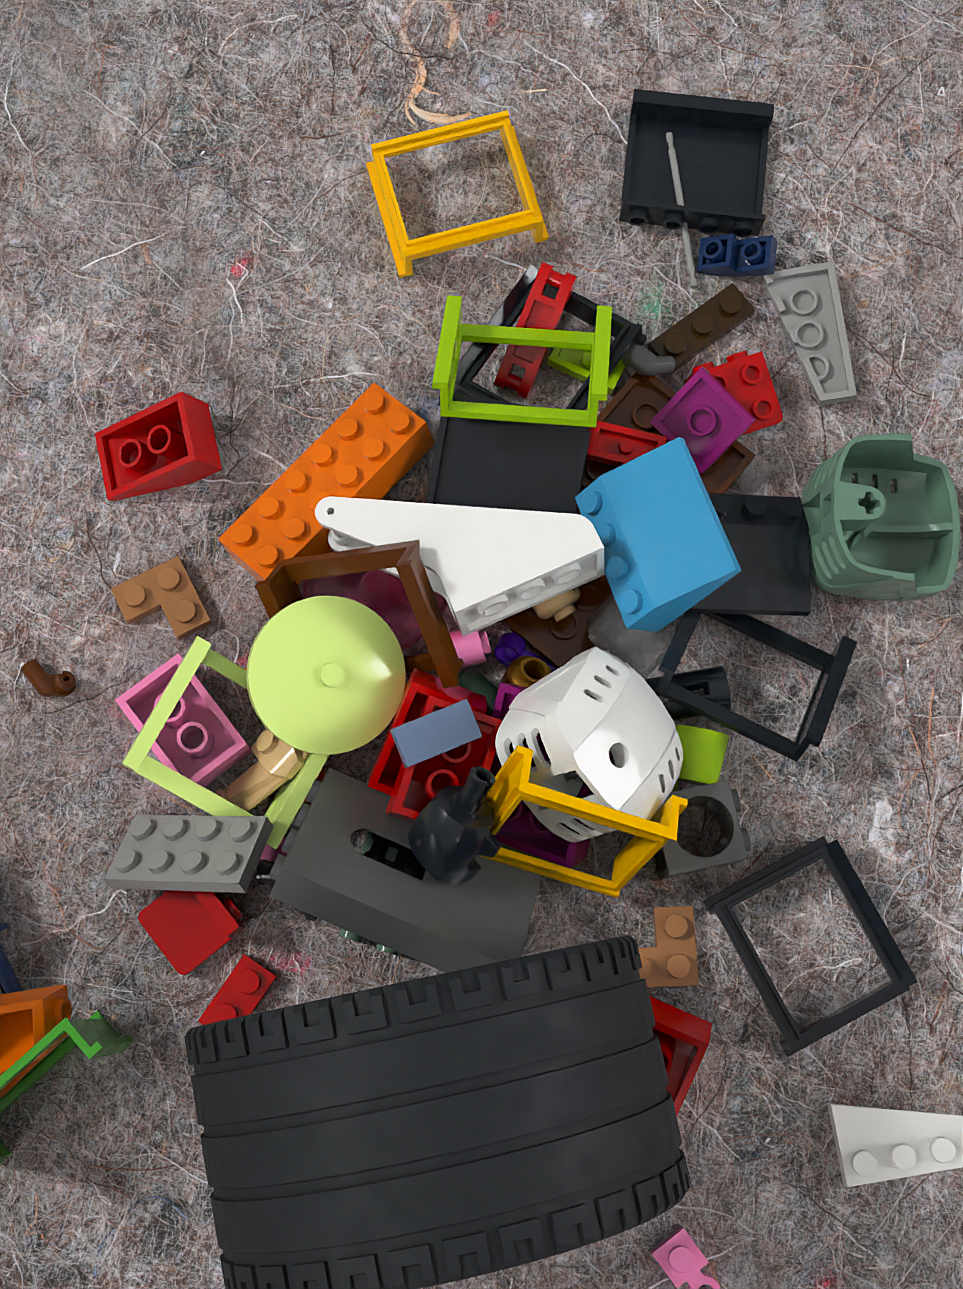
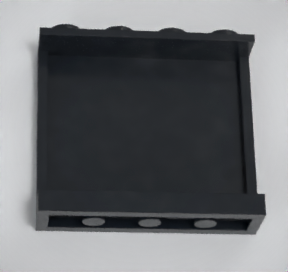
M634 89L630 108L619 221L628 222L634 226H644L646 224L659 225L669 230L681 229L684 226V222H686L688 229H695L705 234L716 232L734 233L735 236L740 238L759 236L765 221L762 208L768 134L773 119L774 104ZM668 132L673 134V147L676 152L684 206L677 205L668 152L669 145L666 140V133Z
M458 393L453 395V401L527 406ZM441 416L426 503L577 514L578 505L575 497L581 493L593 427Z

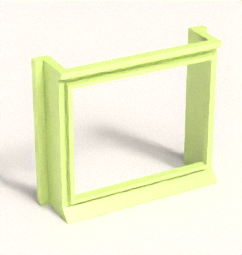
M196 636L122 761V764H124V767L212 816H254L147 756L201 663L248 690L247 670L210 649L212 644ZM310 753L305 760L304 766L298 773L279 788L264 815L273 824V829L266 843L267 845L277 850L329 755Z

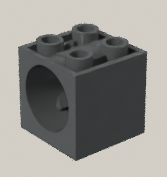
M729 780L674 791L668 795L664 803L672 795L688 799L687 805L703 807L716 818L721 836L711 850L714 852L711 857L693 856L691 851L681 847L677 841L669 839L654 855L659 880L734 865L748 859L746 851L751 850L750 838L746 828H740L737 812H741L740 798L737 790L730 788Z

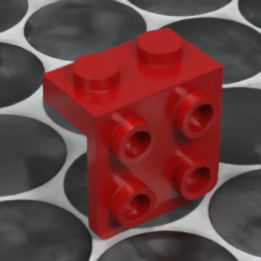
M747 350L726 357L727 363L715 367L713 362L694 367L692 369L693 374L684 380L686 384L701 367H704L756 419L741 436L776 425L783 419L782 410L762 351L749 356Z
M167 890L138 915L141 925L175 970L181 975H187L246 928L240 921V918L244 916L240 908L230 897L224 900L219 892Z

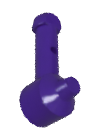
M514 632L504 633L500 636L494 650L495 658L507 666L520 656H532L544 661L552 672L558 669L553 663L526 650V642Z

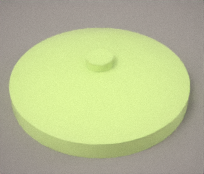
M339 596L306 598L284 607L272 616L254 640L248 657L246 673L249 697L263 725L274 736L289 746L309 753L327 755L352 751L377 737L388 726L397 712L403 697L406 676L403 653L389 625L367 606Z

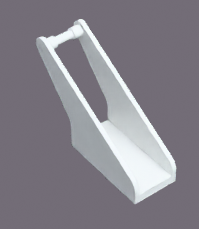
M332 496L320 500L315 508V516L319 524L330 530L328 542L335 552L420 539V557L432 589L447 601L463 637L605 575L604 546L593 524L586 517L579 514ZM396 567L379 569L400 578Z

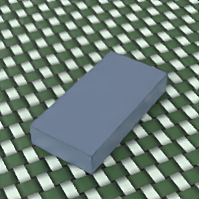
M467 699L390 730L405 768L482 737Z

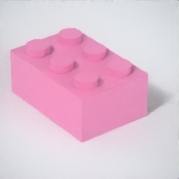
M179 653L115 699L139 733L182 662L183 658ZM196 674L192 677L151 747V750L163 765L204 788L252 752L249 744Z

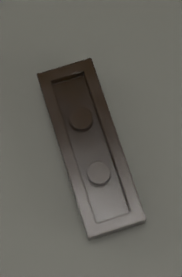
M732 283L649 342L647 349L656 356H672L675 360V369L673 371L675 372L750 318L755 308Z

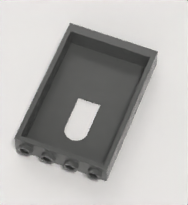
M331 768L328 769L322 782L314 780L306 798V801L312 804L310 806L303 803L294 823V826L300 829L298 831L291 828L281 850L288 854L287 856L278 854L269 874V878L276 880L269 897L445 973L521 957L542 875L476 856L474 859L482 868L473 879L458 886L452 885L443 880H436L427 871H425L421 881L360 854L351 843V836L354 833L368 831L411 849L408 834L413 823L385 814L390 795L367 787L368 784ZM500 842L502 848H506L515 852L532 856L521 850H518L514 847H511L507 844Z

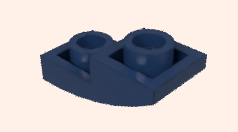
M734 233L701 238L697 271L700 274L734 277L772 275L775 268L777 241L773 235L739 240Z

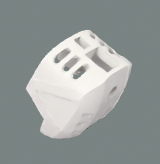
M597 647L574 656L564 666L520 692L509 706L510 710L504 717L496 734L495 747L502 766L511 755L509 750L510 744L512 743L513 749H515L517 745L523 746V740L526 738L529 749L533 750L532 757L536 764L535 767L531 765L530 783L576 797L585 782L594 795L582 799L647 820L652 819V816L671 793L679 778L683 763V749L674 721L658 696L627 662L625 663L615 655ZM538 733H540L541 740L550 759L549 761H545L536 738ZM609 751L614 757V765L609 759ZM524 801L544 826L554 834L573 843L617 830ZM575 819L580 820L582 823L586 824L588 827H586V826L580 824V823L577 822ZM561 823L567 825L569 828L573 829L574 831H576V832H578V833H580V834H577V833H575V832L569 830L568 828L564 827Z

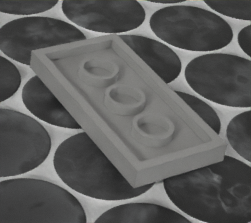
M135 815L104 880L111 888L246 893L273 829V824L267 816Z

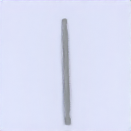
M668 132L666 133V140L669 145L668 152L677 205L684 206L676 152L673 147V134ZM684 222L681 231L687 267L691 278L690 285L692 289L698 287L694 273L695 266L688 224Z

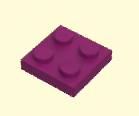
M701 367L651 419L650 423L663 436H666L669 442L678 437L684 438L698 472L703 474L756 419L704 367Z

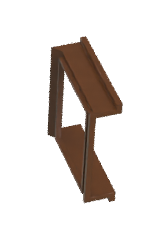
M420 539L280 560L266 580L258 581L255 585L270 619L284 607L303 600L296 581L396 567L429 651L428 654L403 656L405 672L412 673L414 668L421 671L436 670L443 688L458 687L460 683L457 675L464 662L457 655L422 563Z

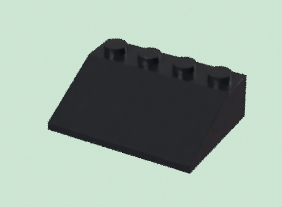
M708 493L742 571L686 612L808 616L811 613L809 526L801 498Z

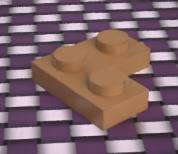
M179 556L111 588L115 600L128 624L163 609L178 640L213 624Z
M693 906L652 908L655 947L638 948L643 967L638 969L640 979H646L647 988L699 985Z

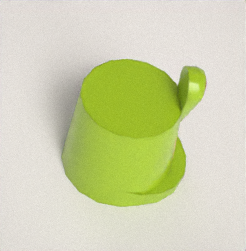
M675 724L683 749V763L679 778L671 792L678 791L679 781L697 785L717 783L730 735L709 729Z

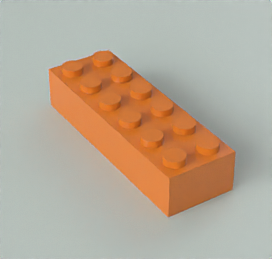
M373 383L218 540L232 559L258 581L266 580L280 560L329 553L332 550L328 542L330 530L321 526L315 516V508L318 502L330 496L381 500L435 444L426 421L376 383Z

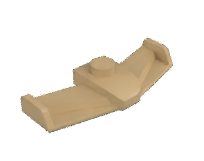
M266 729L251 746V750L259 761L224 790L219 788L215 794L250 812L285 782L291 780L304 766L305 760L310 753L287 745Z

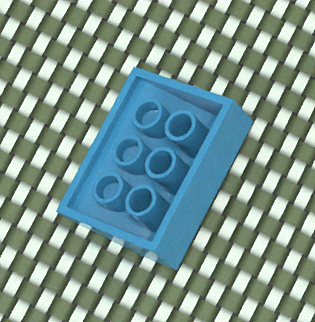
M678 437L599 476L575 497L581 515L593 524L604 546V573L627 629L651 632L660 631L742 571L684 438Z

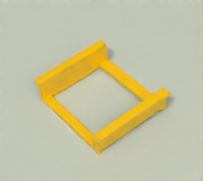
M508 110L371 144L372 161L366 163V168L399 278L413 275L412 260L527 230H531L535 243L549 239L514 126H511ZM500 129V135L525 211L408 240L384 158Z
M517 745L495 776L496 781L485 797L494 809L495 820L491 829L494 835L499 831L521 800L635 836L614 858L611 881L500 847L498 853L493 858L479 856L618 898L620 890L669 839L677 841L678 818L687 807L688 799L672 795L652 816L651 820L637 817L530 783L529 775L533 750Z

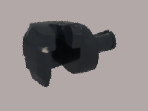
M483 767L471 768L463 787L458 785L447 786L434 795L417 816L409 831L408 839L411 851L419 863L436 880H443L458 886L473 879L482 868L474 857L481 855L493 858L501 847L497 837L491 832L495 820L494 809L485 799L496 780L494 775Z

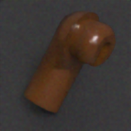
M37 659L28 661L21 668V672L38 694L43 697H66L76 688V679L71 672L63 671L62 674H48Z

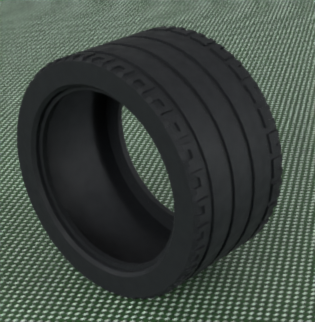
M629 935L190 1028L184 1038L188 1064L194 1065L195 1075L190 1077L198 1124L204 1127V1133L200 1135L208 1185L214 1188L210 1195L217 1243L219 1248L224 1250L223 1254L220 1255L225 1289H420L472 1278L568 1252L639 1226L678 1204L690 1188L691 1180L684 1151L679 1148L682 1139L672 1094L665 1089L669 1081L659 1037L653 1034L652 1027L656 1023L646 979H640L638 969L643 967L637 941Z

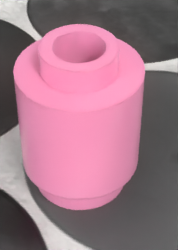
M460 630L449 633L458 657L462 658L464 662L461 669L487 662L485 654L492 653L486 631H476L464 637Z

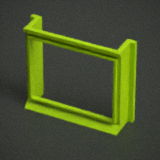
M447 295L432 381V389H440V416L596 427L599 400L607 401L612 306L597 305L595 333L463 324L462 296ZM462 341L592 350L588 409L573 410L453 401Z

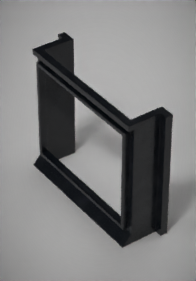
M530 264L487 325L513 326L523 311L538 270L532 264ZM547 284L543 294L555 299L559 289ZM572 291L564 311L594 327L596 325L598 304ZM613 312L611 336L615 340L610 345L608 377L631 344L643 345L647 340V336L642 334L641 324H634ZM473 342L458 363L454 393L509 402L473 382V379L499 344ZM590 375L566 409L585 410L587 408Z
M685 612L658 670L664 674L655 693L797 762L810 744L817 748L821 744L857 641L843 635L832 653L829 654L747 614ZM701 614L820 670L795 741L671 682Z
M822 836L703 900L709 914L716 913L784 1038V1040L780 1041V1044L788 1057L910 990L909 986L918 982L837 839L827 843L825 837ZM823 859L887 972L890 981L799 1031L732 907Z

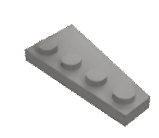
M834 261L774 271L772 275H763L762 281L819 406L856 400L857 392Z

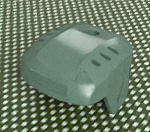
M889 433L855 437L831 458L816 467L803 489L801 501L809 526L810 578L818 587L835 595L896 602L926 599L949 587L955 574L960 547V516L957 495L952 478L944 463L931 457L913 453L912 434ZM852 475L855 476V483H852ZM871 476L875 478V488L872 487ZM891 481L894 482V493L891 492Z

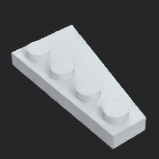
M827 1103L843 1185L846 1187L963 1167V1115Z

